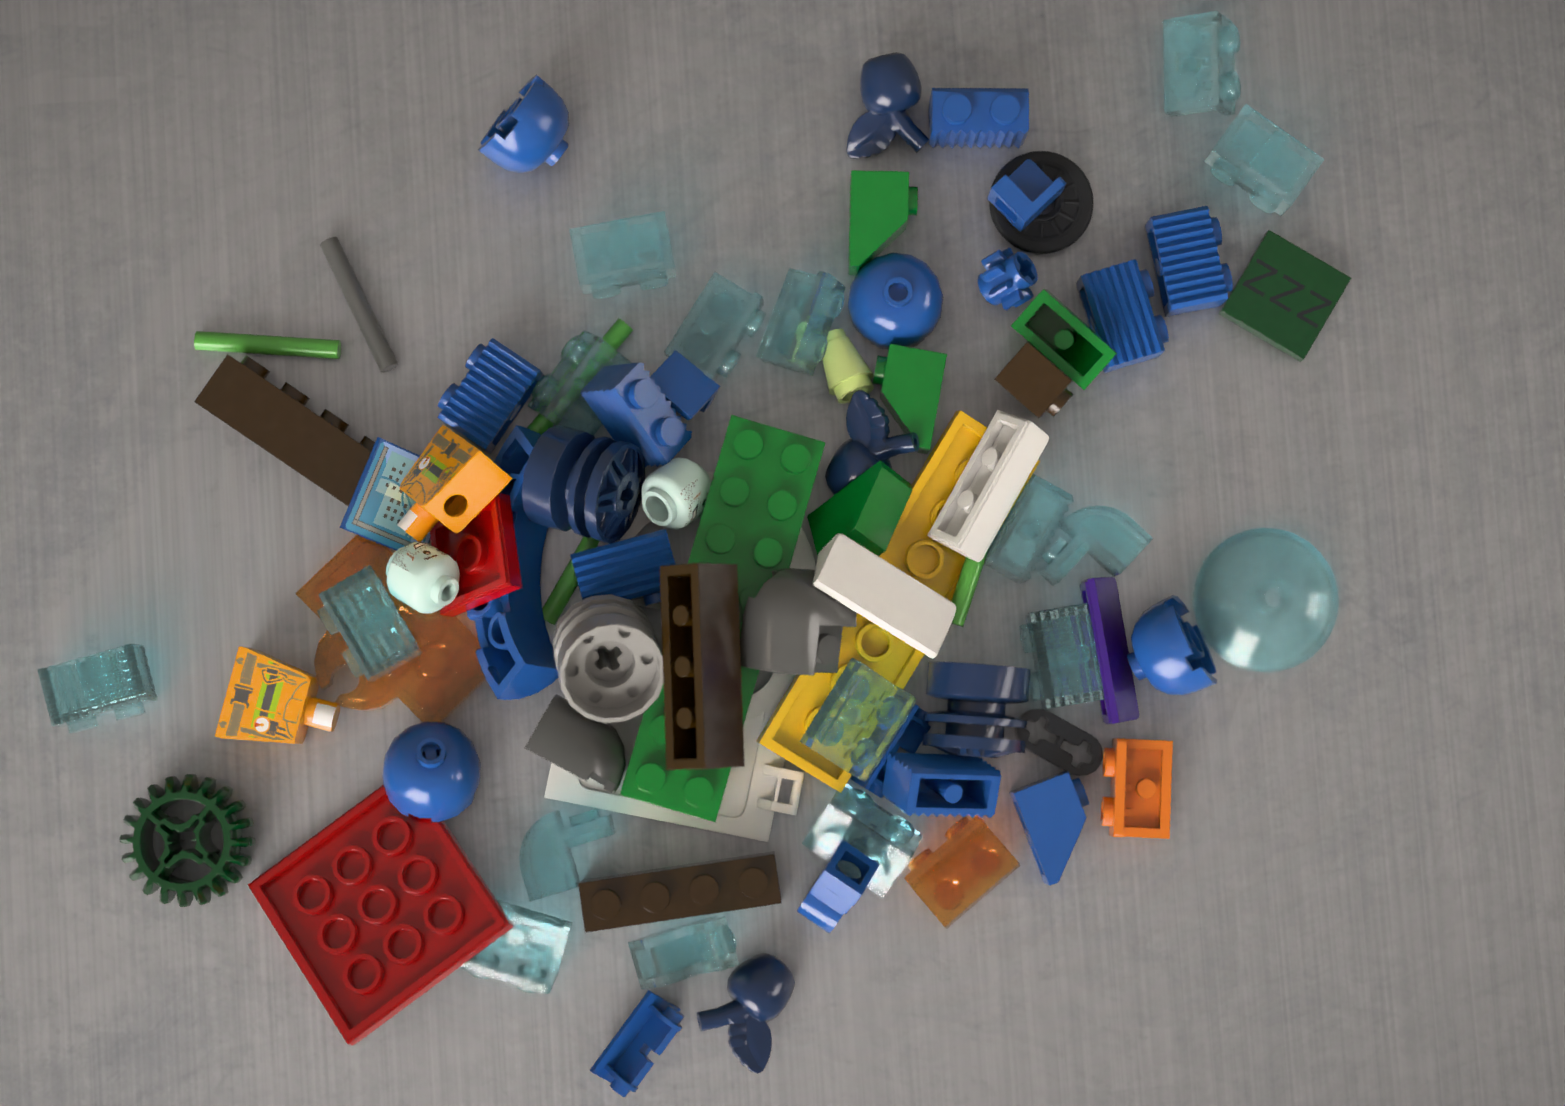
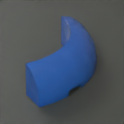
M519 425L514 427L502 445L494 463L512 478L499 493L510 495L522 588L467 611L468 618L475 621L481 647L476 650L477 659L488 684L497 699L518 700L531 696L551 685L558 678L553 646L543 616L540 589L542 554L548 527L529 521L524 511L522 500L523 477L530 453L541 434Z

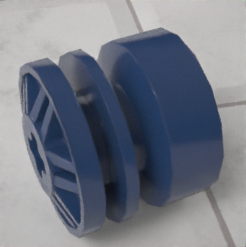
M562 425L548 428L537 440L530 453L524 472L522 500L523 508L529 521L564 532L572 529L574 533L582 537H591L608 544L620 540L630 529L642 500L641 489L646 476L642 452L638 446L629 442H617L605 436L595 438V436L588 432Z
M928 662L926 694L947 700V710L925 713L924 721L946 723L945 734L923 733L922 745L932 746L949 755L998 758L1013 753H1025L1026 741L1004 739V728H1027V721L1006 715L1005 713L1006 705L1029 701L1031 669L975 663Z

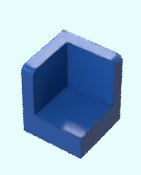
M1027 159L1009 177L1005 174L991 187L987 199L1021 232L1062 193L1067 183L1061 177H1058L1053 182L1031 159Z
M676 350L650 376V378H655V385L660 386V393L666 394V401H671V408H676V412L686 420H691L699 411L705 412L720 388L715 381Z

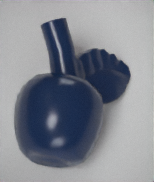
M899 52L870 58L863 64L860 75V93L862 102L868 112L861 115L851 128L846 148L849 157L859 159L861 156L868 158L872 154L878 155L882 150L890 147L891 141L896 137V133L916 153L930 140L914 124L905 110L919 102L922 91L918 73L905 54Z
M858 390L853 394L847 409L846 425L851 439L845 441L837 449L826 470V482L833 495L877 462L882 461L892 469L889 458L919 450V438L914 432L888 437L890 433L888 424L890 421L885 414V409L880 407L878 401L870 398V395L863 390Z
M767 953L753 956L744 961L733 970L728 978L727 991L733 1001L718 1008L697 1012V1022L700 1031L729 1025L728 1043L729 1047L732 1048L733 1055L739 1058V1062L743 1066H747L750 1072L761 1073L766 1067L772 1048L771 1030L766 1022L775 1019L790 1000L795 986L793 974L780 959Z

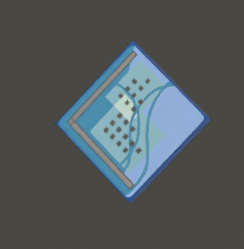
M377 437L340 528L395 551L416 542L412 536L397 524L415 504L413 499L400 490V484L420 455ZM430 532L421 542L430 543Z

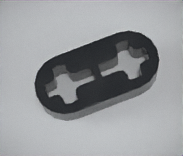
M1031 709L1022 713L1019 717L1029 722H1037L1042 717L1046 720L1044 729L1057 736L1054 744L1045 739H1038L1032 744L1028 741L1030 732L1027 729L1014 728L1016 739L1026 741L1025 749L1075 776L1089 775L1095 772L1101 765L1103 759L1102 747L1099 741L1086 731L1043 709ZM1063 741L1074 746H1079L1083 741L1088 743L1086 752L1092 756L1091 762L1089 764L1080 762L1077 767L1071 765L1073 756L1060 748Z

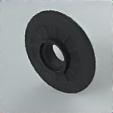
M1033 151L1022 154L1009 161L999 171L992 186L1005 174L1009 177L1027 159H1031L1053 182L1058 177H1061L1067 184L1062 193L1054 200V209L1048 214H1039L1021 232L989 201L990 214L994 225L1005 240L1020 250L1035 254L1061 251L1076 242L1090 223L1094 205L1090 183L1080 167L1063 155L1049 151Z

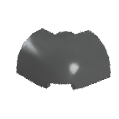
M793 568L772 571L773 577L763 584L756 597H748L740 637L741 666L796 675L837 673L843 627H857L856 612L812 585L815 570Z
M558 694L550 702L525 746L527 750L585 781L589 780V778L604 785L603 789L613 794L616 793L626 766L625 746L617 730L609 723L585 718L569 705L567 699Z

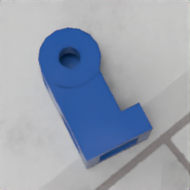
M842 840L808 891L797 912L830 933L843 914H847L850 908L860 899L880 864ZM849 861L855 864L861 872V877L851 878L840 871L838 862Z

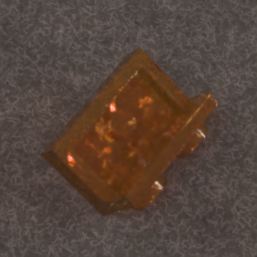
M978 815L971 821L967 817L957 821L945 833L944 836L948 840L934 852L930 848L924 850L907 866L911 872L904 879L946 929L1020 867V863Z

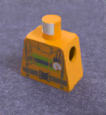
M442 425L400 484V490L413 499L415 504L397 525L418 542H421L438 521L455 534L459 533L491 502L512 478L479 449L445 425Z
M239 646L215 737L303 744L308 726L331 732L334 731L340 714V703L316 698L320 684L319 677L257 649Z

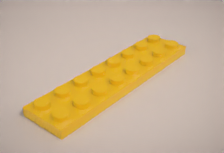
M961 410L955 411L912 482L911 495L887 549L879 555L880 558L950 601L952 600L966 557L934 541L927 535L987 429L986 426ZM1039 460L1036 462L1033 470L1031 471L1028 479L1022 487L1014 504L1016 503L1017 499L1019 498L1020 494L1022 493L1023 489L1025 488L1026 484L1028 483L1029 479L1031 478L1032 474L1034 473L1035 469L1040 463ZM857 612V627H843L837 673L796 675L756 740L759 744L840 793L924 656V653Z

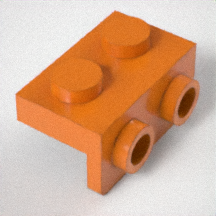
M1112 738V748L1104 747L1103 777H1111L1110 797L1103 796L1101 801V826H1109V836L1170 839L1173 741Z

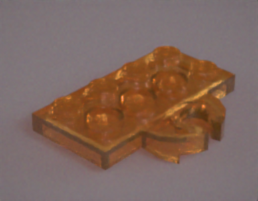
M356 535L295 593L329 627L317 645L314 659L317 681L321 689L325 690L332 686L337 670L345 666H351L358 671V686L350 693L340 694L335 703L347 709L370 712L384 709L399 698L422 722H443L486 680L476 655V650L481 648L479 640L456 616L440 615V610L431 614L419 613L396 599L389 592L386 567L393 553L381 544Z

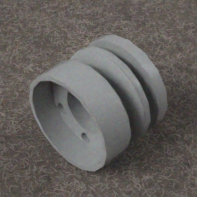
M611 594L590 596L572 605L559 619L552 638L554 660L561 690L572 708L585 718L603 723L622 722L645 712L659 697L663 686V655L654 628L646 613L631 600ZM604 645L607 649L613 650L607 653L603 648H598Z

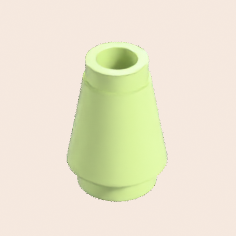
M844 329L831 330L818 338L817 341L820 346L829 393L836 395L838 402L841 404L850 403L853 394L858 390H863L869 394L874 389L871 382L874 374L846 336Z

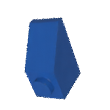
M1065 771L1009 792L1043 882L1049 886L1060 881L1087 819L1083 807L1089 805L1086 791L1079 777L1071 779L1069 772Z

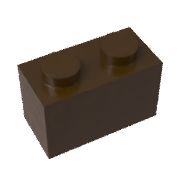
M1026 342L994 379L1038 418L1042 417L1046 411L1054 417L1074 395L1067 389L1073 380L1029 342Z

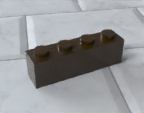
M227 354L194 402L349 506L375 442L364 436L360 443L344 433L349 424L327 409H324L322 414L318 416L305 407L310 399L287 382L279 389L265 380L270 371L247 355L240 363Z
M691 563L660 566L666 770L745 767L737 564Z
M775 851L590 878L578 883L585 933L782 903Z

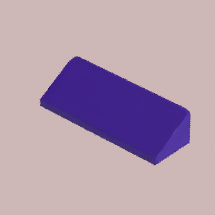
M1114 577L1086 579L1079 586L1103 722L1105 724H1115L1136 720L1139 718V708L1132 669L1127 658L1129 651L1116 579Z

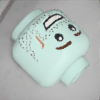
M677 457L664 466H660L648 475L642 484L641 498L645 514L653 523L668 529L678 530L688 526L703 513L711 486L709 475L701 466L687 458Z
M416 541L399 548L388 561L386 575L389 592L396 599L419 613L431 614L450 604L457 596L460 578L458 564L449 555L434 546Z

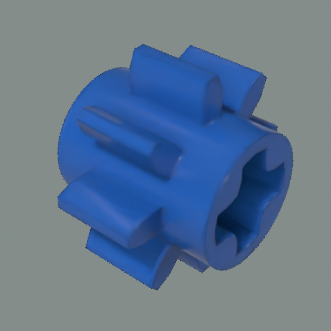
M1009 247L1004 251L997 250L981 260L986 271L978 276V286L981 294L990 304L999 305L1002 303L1004 310H1007L1013 306L1018 307L1034 297L1029 287L1037 282V270L1032 260L1025 253L1016 252L1013 254L1012 249Z

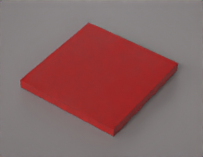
M384 785L248 884L344 1040L351 1046L360 1042L514 927L444 821L432 822L431 818H418L409 813L408 816L403 815L389 801Z

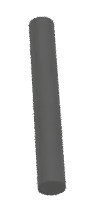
M331 237L320 243V247L380 371L383 373L398 366V362L338 238Z

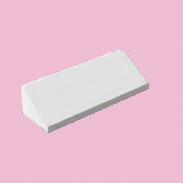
M997 410L927 536L971 560L980 562L1048 443L1049 436L1033 422Z
M836 534L818 553L812 584L814 587L933 659L938 655L955 616L956 605L843 534Z

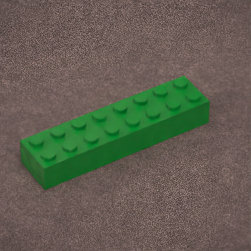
M731 415L688 564H737L741 637L743 614L748 597H756L763 584L773 577L772 571L790 567L826 442ZM741 666L744 726L760 670ZM664 683L659 697L643 714L620 795L716 822L731 767L666 770Z

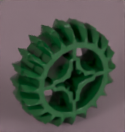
M186 774L182 785L176 776L165 778V791L158 784L150 785L147 790L152 802L144 798H136L133 801V805L141 815H126L123 819L126 825L134 828V833L120 836L119 840L121 843H133V852L125 853L122 855L121 860L124 863L137 861L139 866L131 872L129 878L132 881H136L147 876L148 880L143 887V893L150 895L161 887L159 898L160 903L163 904L171 903L177 893V901L180 907L190 906L193 896H195L200 905L210 903L211 890L218 897L228 894V886L224 878L232 883H239L242 880L243 876L234 865L248 866L251 864L252 858L240 851L241 847L254 846L256 841L251 836L242 837L241 831L243 828L251 827L254 824L253 819L244 818L238 820L236 816L237 813L246 807L245 802L238 800L228 805L227 801L233 792L231 787L224 786L214 795L216 779L206 777L199 787L196 774ZM184 799L193 800L205 806L200 813L193 814L187 822L179 819L177 816L170 817L164 812L174 803ZM215 817L219 820L223 830L224 844L221 856L219 855L220 850L216 848L211 840V830L217 822ZM154 829L163 837L165 843L164 851L159 859H157L153 847ZM193 831L196 838L192 839V841H196L195 848L183 850L180 843L185 840H180L181 832ZM188 859L197 862L199 865L206 864L212 869L206 876L195 881L180 879L172 875L176 867L183 866Z

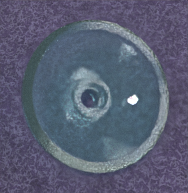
M1251 529L1224 540L1206 557L1199 569L1194 584V614L1204 639L1223 659L1250 671H1282L1305 662L1325 644L1334 628L1338 613V588L1328 562L1308 541L1298 535L1280 529ZM1269 589L1276 590L1280 595V603L1276 607H1271L1266 603L1265 594Z

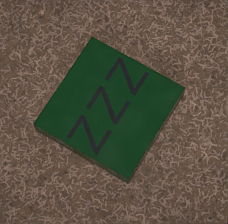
M1268 230L1218 314L1301 362L1308 354L1350 282L1351 277Z

